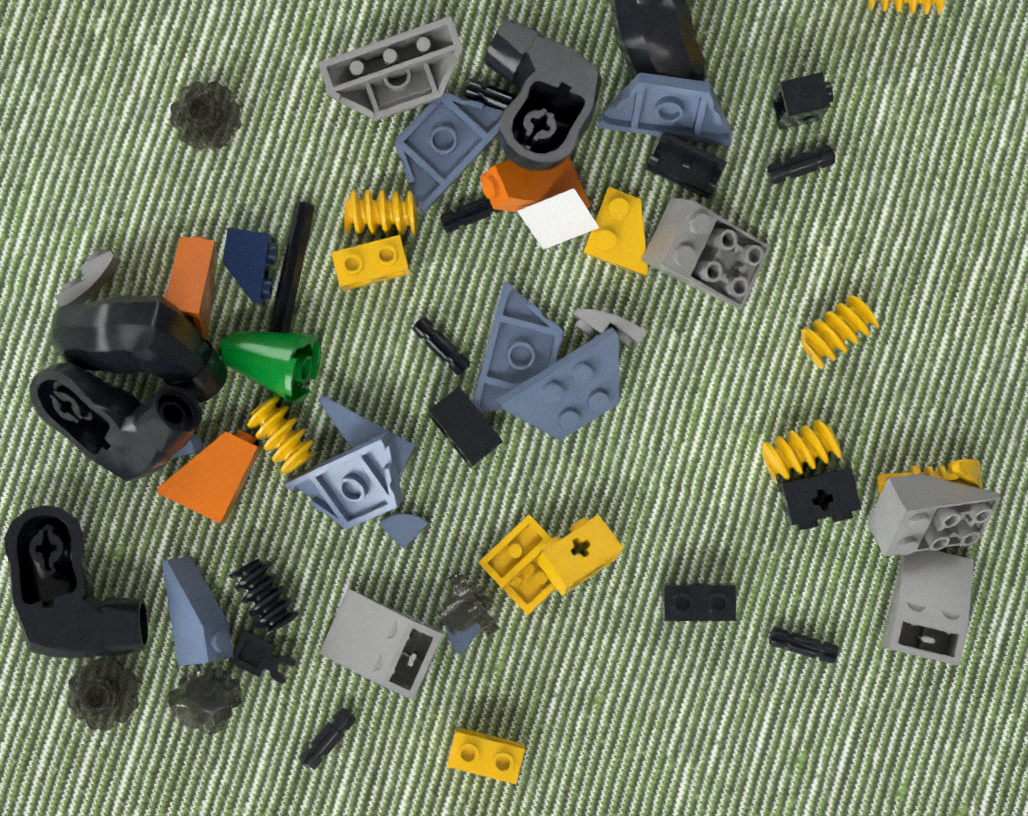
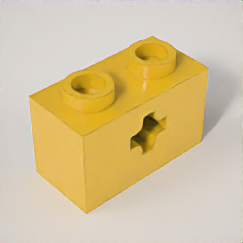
M599 514L590 520L583 517L569 528L570 534L561 540L556 536L541 547L543 552L537 563L562 597L618 559L624 549ZM574 549L576 552H578L582 549L584 551V555H581L579 553L574 556L572 554V550Z

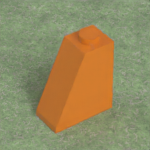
M569 156L562 164L551 170L531 171L517 166L511 160L495 164L480 176L483 192L490 200L493 209L517 212L573 188L580 196L586 208L591 207Z
M180 236L165 299L177 306L188 317L205 340L208 339L218 263L216 245L214 240H208L204 237L194 236L189 238Z
M237 429L235 434L225 431L162 483L156 493L220 524L226 523L262 447L254 444L256 437L240 429Z

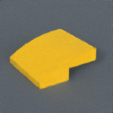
M530 514L478 562L528 616L556 590V587L537 563L543 552L541 547L552 538Z

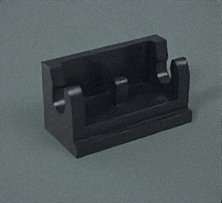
M663 132L646 170L709 199L727 161Z
M460 386L429 409L427 413L470 469L503 442Z

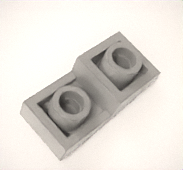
M102 249L89 255L86 258L87 263L79 267L85 280L82 281L80 278L72 280L62 286L63 292L55 295L60 307L84 303L97 293L110 279L121 262L118 254L111 250L106 252Z
M577 308L573 314V318L577 320L575 327L591 338L594 333L597 335L602 334L609 326L617 332L621 343L629 346L632 342L638 346L647 331L636 324L604 311Z

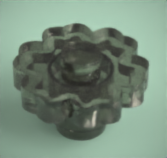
M194 81L189 86L181 88L179 92L181 101L173 102L170 106V124L179 130V140L195 151H201L205 146L212 151H219L223 146L231 144L233 140L231 132L239 130L242 126V109L237 103L233 102L234 96L231 90L222 86L217 81L210 82L206 87L202 82Z
M460 570L447 578L456 594L442 604L443 608L437 614L452 635L459 631L464 633L476 623H478L488 637L500 629L499 624L488 609V606L492 603L480 586L474 589Z
M100 657L95 659L91 666H80L68 682L70 689L74 693L67 698V704L72 709L71 712L75 719L82 720L86 718V724L89 729L110 730L115 726L116 722H127L139 706V702L134 695L140 690L141 686L136 679L135 672L130 668L121 670V663L116 658L107 659Z
M213 668L205 674L195 671L181 678L178 682L179 688L169 692L168 701L171 714L174 717H178L180 725L199 728L205 734H214L224 729L227 719L233 715L232 708L241 705L242 690L239 680L232 679L230 671Z

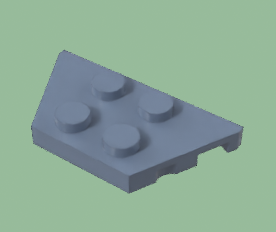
M640 72L599 116L598 128L659 137L662 136L663 132H666L680 140L731 146L732 132L711 82Z
M444 92L441 99L432 101L394 141L419 211L423 215L500 134L501 114L504 111L484 106V103L460 99L456 95Z
M506 282L503 284L473 399V404L480 413L502 409L497 401L498 398L556 363L564 333L557 324L547 318L535 305L525 299L512 285Z
M612 327L498 398L499 405L503 410L561 441L619 404V336Z
M387 432L291 476L284 483V486L291 492L297 488L312 498L311 506L320 512L328 514L333 521L346 530L397 508L403 501L392 444Z

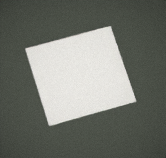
M574 188L517 211L543 250L599 228Z

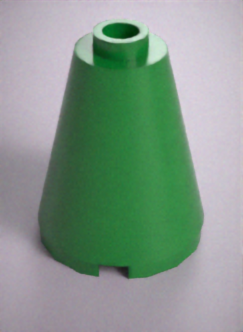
M232 331L228 336L222 338L218 350L224 365L287 401L296 404L301 403L308 396L310 390L305 388L309 379H316L321 360V344L314 342L318 337L307 333Z

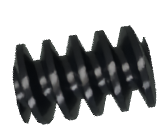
M260 558L230 573L228 576L231 579L242 578L235 589L236 591L248 590L242 602L244 604L255 603L248 614L250 616H262L255 624V627L257 629L268 628V631L262 636L264 637L294 621L300 613L298 610H286L293 602L292 598L280 599V595L286 590V586L273 585L279 578V573L267 574L266 571L273 564L272 560L260 561Z

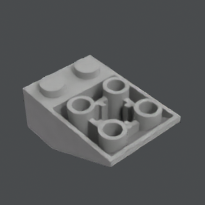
M671 198L642 261L676 280L738 309H742L771 247L693 200Z
M923 474L892 477L887 479L867 525L884 557L899 554L909 555L913 552L925 550L937 551L944 547L957 545L969 546L977 543L1001 496L997 492Z
M933 550L902 555L881 646L890 650L960 666L968 631L974 559Z
M348 588L319 653L380 686L414 700L444 631Z

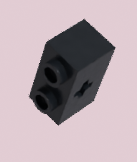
M823 72L779 83L771 96L778 129L783 130L818 122L831 107L830 103L834 101L830 82L824 81Z
M852 468L839 469L777 484L787 525H797L798 531L819 526L818 519L830 516L832 522L853 518L852 511L862 509ZM817 491H819L820 495H827L828 501L822 503L823 509H821L820 505H813L812 499L818 496Z
M732 583L661 584V619L664 621H736V585Z

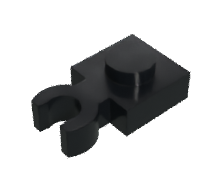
M248 629L243 631L233 651V657L228 660V662L259 678L266 669L270 671L271 677L279 683H285L288 679L279 673V664L287 663L290 666L296 664V660L289 655H274L277 644Z

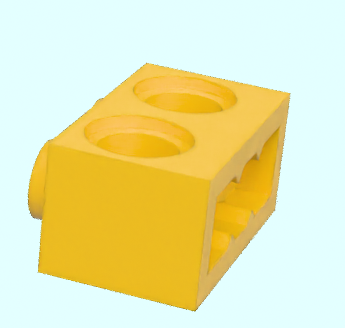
M400 235L331 252L338 282L343 291L411 274Z
M457 726L447 767L516 784L525 752V744Z

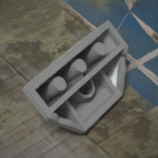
M449 16L318 62V66L330 98L374 121H378L441 99L463 48L452 17Z

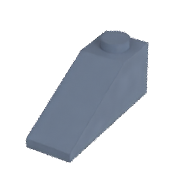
M321 395L319 403L351 448L385 432L389 434L398 478L400 479L417 446Z
M188 556L162 561L178 666L204 664L232 658L233 651L228 621L193 557Z

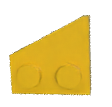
M608 187L595 220L599 228L591 231L583 253L646 277L648 264L642 261L646 251L641 199Z

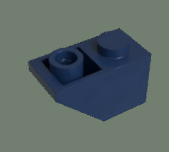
M228 228L223 264L250 300L257 306L264 307L265 299H271L273 278H269L270 264L275 265L277 262L278 244L274 243V238L270 233Z

